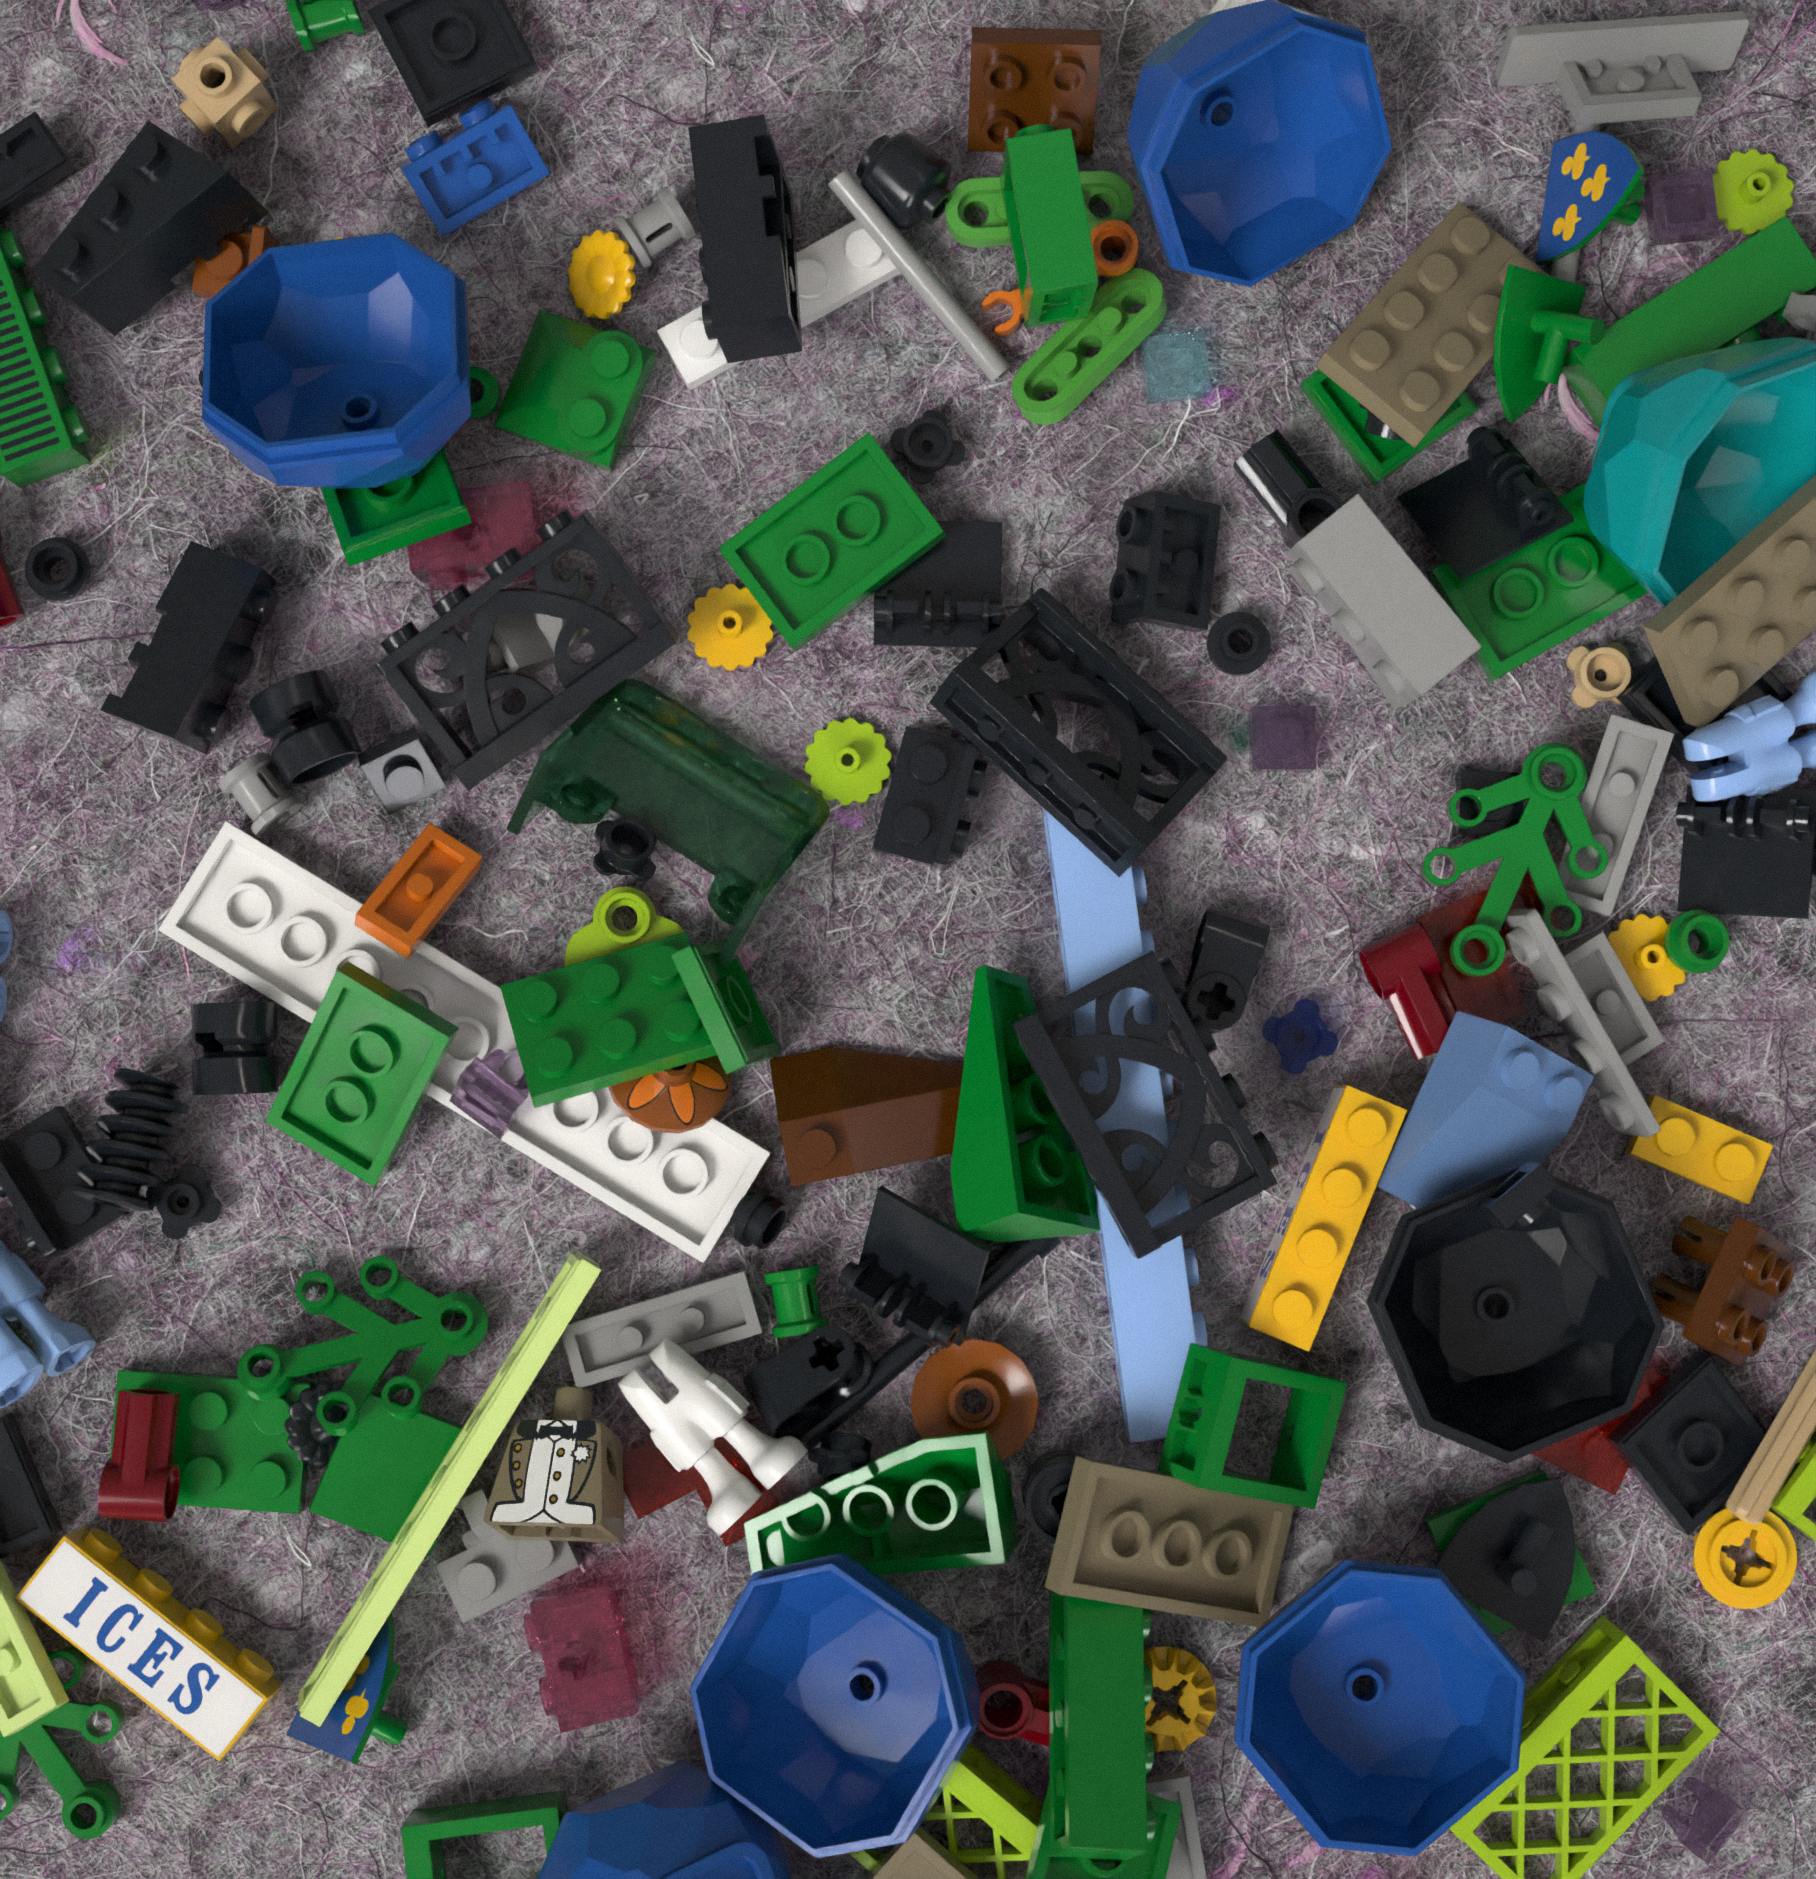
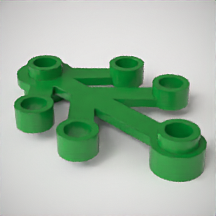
M1562 743L1543 744L1535 748L1525 758L1521 774L1480 790L1466 788L1455 793L1448 801L1446 812L1450 822L1462 829H1470L1480 824L1486 818L1487 812L1526 799L1528 801L1518 824L1453 849L1448 847L1435 848L1426 854L1422 860L1421 873L1423 878L1432 886L1445 887L1455 882L1461 873L1502 858L1474 924L1460 930L1454 936L1450 945V958L1453 965L1467 976L1481 977L1497 970L1502 964L1506 948L1499 932L1527 870L1543 907L1540 916L1552 938H1566L1579 930L1582 924V912L1576 903L1569 900L1543 836L1552 811H1554L1570 846L1565 857V865L1568 872L1576 879L1590 880L1601 875L1607 867V851L1600 843L1595 841L1578 800V796L1584 789L1587 780L1586 765L1580 754L1568 745ZM1555 765L1561 769L1563 782L1559 787H1550L1544 783L1541 776L1544 766ZM1468 797L1477 803L1479 811L1475 819L1465 820L1458 815L1456 804L1460 798ZM1580 849H1590L1595 853L1597 866L1593 871H1583L1576 864V854ZM1435 856H1445L1452 862L1453 872L1449 878L1441 879L1432 873L1430 864ZM1555 907H1563L1571 914V925L1565 931L1557 930L1550 922V914ZM1476 939L1485 945L1487 954L1483 962L1475 964L1465 957L1464 947L1469 940Z
M376 1256L367 1260L360 1270V1282L365 1292L371 1298L377 1300L390 1298L420 1318L394 1325L340 1293L328 1274L321 1271H312L302 1276L296 1285V1296L302 1308L313 1315L324 1314L356 1334L282 1351L279 1347L272 1344L253 1346L240 1358L237 1366V1376L249 1396L259 1401H272L280 1398L289 1390L294 1377L359 1362L340 1391L326 1394L321 1398L316 1408V1416L322 1428L330 1435L343 1436L350 1433L357 1426L359 1410L399 1353L424 1346L407 1375L390 1379L384 1385L381 1393L382 1403L391 1417L397 1420H409L421 1411L424 1404L423 1395L450 1356L467 1355L483 1343L489 1329L487 1312L477 1298L467 1293L453 1292L440 1298L434 1296L402 1277L393 1260L385 1256ZM387 1270L392 1273L390 1280L385 1285L373 1286L370 1284V1278L375 1272ZM324 1285L328 1287L327 1294L323 1299L319 1301H309L306 1299L308 1290L313 1286ZM462 1314L467 1317V1320L461 1329L449 1331L444 1328V1323L449 1316ZM263 1359L274 1361L273 1369L268 1375L263 1377L252 1375V1369L258 1361ZM409 1389L414 1392L413 1400L407 1406L395 1407L391 1404L393 1395L397 1391ZM339 1404L349 1407V1413L343 1421L339 1423L327 1421V1414L332 1407Z
M63 1647L57 1651L45 1650L54 1669L58 1658L68 1659L73 1664L74 1675L72 1679H64L58 1675L64 1690L72 1688L84 1678L87 1672V1661L80 1650L73 1647ZM109 1699L99 1700L94 1704L70 1700L14 1734L3 1737L0 1731V1792L4 1794L6 1799L5 1808L0 1810V1821L16 1809L20 1800L16 1778L23 1744L63 1800L62 1820L67 1830L81 1839H93L105 1833L116 1822L120 1814L121 1802L117 1791L104 1781L86 1782L47 1726L78 1730L92 1743H105L116 1736L123 1728L125 1715L121 1706ZM95 1711H103L110 1716L112 1721L110 1731L103 1732L94 1726L93 1714ZM87 1803L94 1807L97 1813L95 1823H85L80 1819L78 1815L79 1804Z

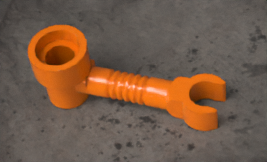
M1107 220L1101 222L1092 230L1090 237L1097 277L1102 275L1110 279L1111 277L1127 273L1135 265L1138 258V238L1133 228L1120 220ZM1111 248H1117L1124 253L1116 261L1107 260L1102 256L1105 251ZM1019 288L1011 292L1003 290L992 292L981 304L983 311L993 309L999 304H1006L1013 309L1011 319L995 328L996 336L1005 337L1013 334L1024 319Z

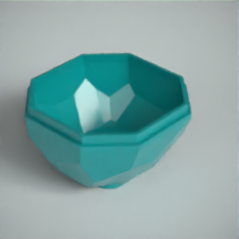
M1783 337L1747 342L1689 357H1679L1627 376L1611 393L1605 407L1591 471L1584 489L1583 507L1590 530L1594 536L1659 605L1667 606L1816 475V343L1808 339Z

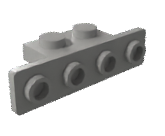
M1744 11L1516 26L1508 31L1495 71V77L1500 86L1557 83L1576 125L1695 116L1702 99V94L1691 73L1730 69L1750 21Z
M1535 909L1510 910L1504 921V925L1509 932L1505 936L1508 948L1518 962L1523 966L1529 967L1540 987L1537 990V997L1541 1006L1553 1020L1560 1022L1571 1041V1044L1568 1045V1051L1575 1065L1594 1075L1593 1082L1603 1097L1599 1101L1603 1115L1616 1130L1624 1134L1650 1138L1661 1129L1626 1066L1665 1040L1603 931H1592L1560 952L1541 916Z

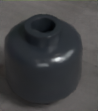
M899 133L891 138L888 135L879 137L867 149L857 167L856 175L861 179L860 184L891 222L900 229H911L923 220L928 224L934 223L944 213L946 204L952 198V192L947 189L951 175L949 163L910 133Z

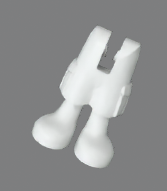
M665 1338L649 1353V1356L662 1371L668 1382H672L678 1388V1394L670 1401L663 1394V1390L638 1368L632 1369L618 1385L628 1402L651 1430L649 1434L656 1448H659L672 1466L680 1472L683 1469L688 1470L694 1465L708 1484L712 1503L708 1509L706 1520L708 1526L720 1536L763 1493L747 1477L736 1470L714 1446L716 1438L724 1437L749 1465L752 1474L767 1490L779 1481L808 1450L797 1438L785 1436L774 1439L757 1430L743 1418L748 1413L747 1407L750 1405L747 1400L726 1379L715 1372L709 1373L679 1345Z

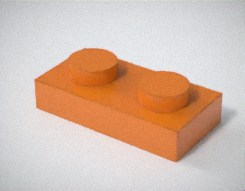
M429 823L358 910L354 925L409 959L479 871L483 856Z

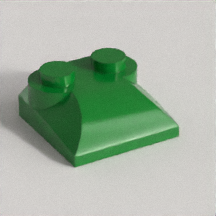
M539 310L498 412L494 427L612 472L656 361L655 350L637 344L633 338L623 332L613 330L601 331Z

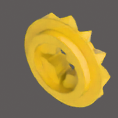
M1725 1508L1717 1513H1712L1707 1518V1522L1703 1525L1700 1532L1692 1536L1695 1547L1694 1559L1691 1565L1702 1583V1588L1715 1599L1728 1606L1741 1609L1765 1606L1780 1597L1789 1587L1794 1577L1797 1566V1550L1794 1538L1785 1523L1770 1511L1767 1512L1760 1524L1754 1525L1740 1520ZM1745 1537H1750L1749 1549L1767 1562L1765 1566L1758 1563L1754 1565L1744 1563L1740 1571L1735 1573V1561L1728 1557L1727 1553L1721 1550L1722 1545L1730 1547V1545L1741 1546L1744 1543Z
M1169 1646L1153 1647L1144 1650V1665L1149 1666L1151 1669L1154 1688L1158 1686L1161 1690L1168 1691L1173 1685L1177 1687L1184 1679L1180 1685L1181 1690L1176 1698L1183 1713L1186 1715L1182 1718L1177 1713L1174 1715L1170 1711L1164 1710L1159 1716L1154 1715L1148 1721L1152 1716L1151 1711L1155 1706L1154 1699L1151 1696L1149 1704L1145 1706V1732L1152 1735L1154 1752L1156 1753L1170 1750L1184 1751L1189 1744L1200 1737L1206 1736L1208 1726L1217 1712L1215 1683L1204 1664L1185 1650Z

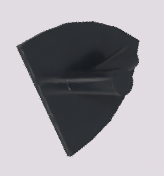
M1559 1477L1523 1484L1489 1500L1462 1523L1434 1566L1444 1573L1464 1598L1542 1642L1546 1640L1559 1616L1571 1586L1576 1551L1572 1513Z

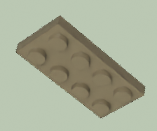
M1459 201L1325 351L1315 366L1415 448L1494 355L1495 325L1508 266L1514 265L1550 275Z
M1816 475L1643 626L1685 723L1698 728L1708 725L1816 629Z
M1076 1456L1044 1588L1060 1595L1260 1627L1269 1619L1295 1506L1198 1488L1162 1472Z

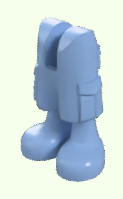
M1816 669L1804 678L1795 694L1786 701L1780 702L1771 695L1737 706L1726 713L1724 718L1704 727L1696 728L1694 732L1682 740L1685 758L1688 761H1704L1727 755L1729 758L1727 763L1690 775L1692 793L1696 801H1718L1743 794L1746 796H1763L1771 791L1787 788L1798 781V775L1802 772V768L1816 769V728L1788 742L1789 737L1795 731V727L1816 723Z
M1 1240L0 1409L14 1403L30 1391L41 1377L43 1369L50 1377L61 1375L84 1360L96 1345V1342L85 1327L61 1320L40 1302L46 1291L45 1286L27 1265L26 1261L16 1253H11ZM5 1319L20 1321L34 1343L35 1353L18 1338L7 1325Z

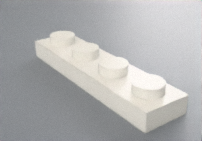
M857 220L796 253L801 328L901 273ZM702 306L657 330L662 344L689 391L742 362L727 363L718 340H709L707 338L702 319Z

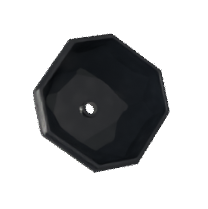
M1521 1166L1402 1214L1366 1300L1417 1426L1504 1463H1509L1629 1413L1665 1325L1613 1201L1552 1176L1559 1186L1545 1197L1550 1202V1206L1539 1218L1522 1229H1518L1515 1224L1508 1229L1492 1226L1475 1205ZM1491 1294L1500 1295L1504 1304L1501 1313L1495 1317H1488L1483 1308L1485 1299Z

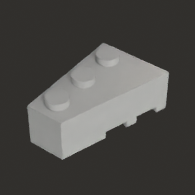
M1359 494L1355 495L1304 536L1287 552V555L1293 562L1289 568L1294 579L1306 593L1318 598L1329 614L1331 623L1336 631L1354 650L1394 710L1422 696L1482 647Z

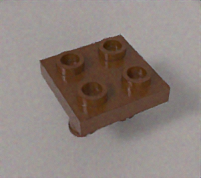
M972 27L968 151L1004 152L1006 139L1015 137L1016 132L1033 125L1048 124L1054 127V131L1071 128L1075 153L1093 154L1101 54V30Z
M1687 1215L1683 1218L1678 1228L1701 1241L1697 1243L1675 1233L1672 1241V1251L1674 1254L1686 1256L1712 1268L1702 1291L1674 1280L1665 1273H1661L1656 1277L1651 1286L1673 1297L1674 1300L1669 1301L1653 1293L1651 1294L1661 1316L1685 1326L1681 1336L1714 1356L1743 1369L1748 1356L1754 1357L1766 1339L1768 1323L1764 1320L1774 1298H1781L1792 1282L1795 1265L1791 1261L1795 1252L1761 1226L1735 1216L1727 1233L1697 1220L1696 1217Z

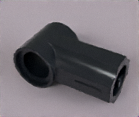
M1278 429L1253 445L1233 464L1235 471L1280 526L1282 537L1290 549L1308 534L1299 523V512L1305 509H1314L1321 512L1327 519L1344 505L1342 499L1337 494L1325 489Z

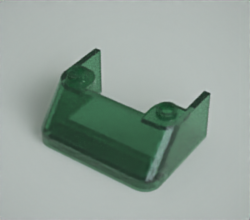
M626 678L595 700L541 753L506 829L518 836L546 806L557 812L562 819L573 824H594L600 822L611 810L623 818H634L643 822L651 829L656 839L716 876L707 892L708 902L722 921L734 926L715 963L726 969L765 920L829 818L830 810L825 799L807 784L653 686L640 680Z

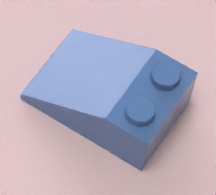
M1457 1011L1386 1161L1376 1187L1419 1208L1524 1165L1526 1162L1539 1164L1568 1134L1594 1075L1506 1025Z

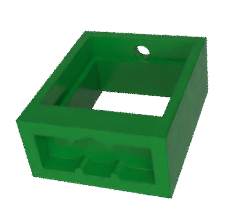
M1048 124L1029 126L1016 132L1015 137L1006 139L1000 176V186L1026 328L1088 318L1098 286L1072 130L1068 128L1054 131V127Z
M1190 1343L1157 1470L1198 1488L1315 1509L1347 1383L1306 1368ZM1247 1378L1293 1388L1270 1478L1223 1470ZM1200 1408H1201V1410H1202L1201 1417L1198 1418V1412H1199V1410H1200Z
M566 1791L412 1810L401 1826L407 1879H447L442 1845L443 1838L543 1825L546 1854H548L566 1812L569 1811Z

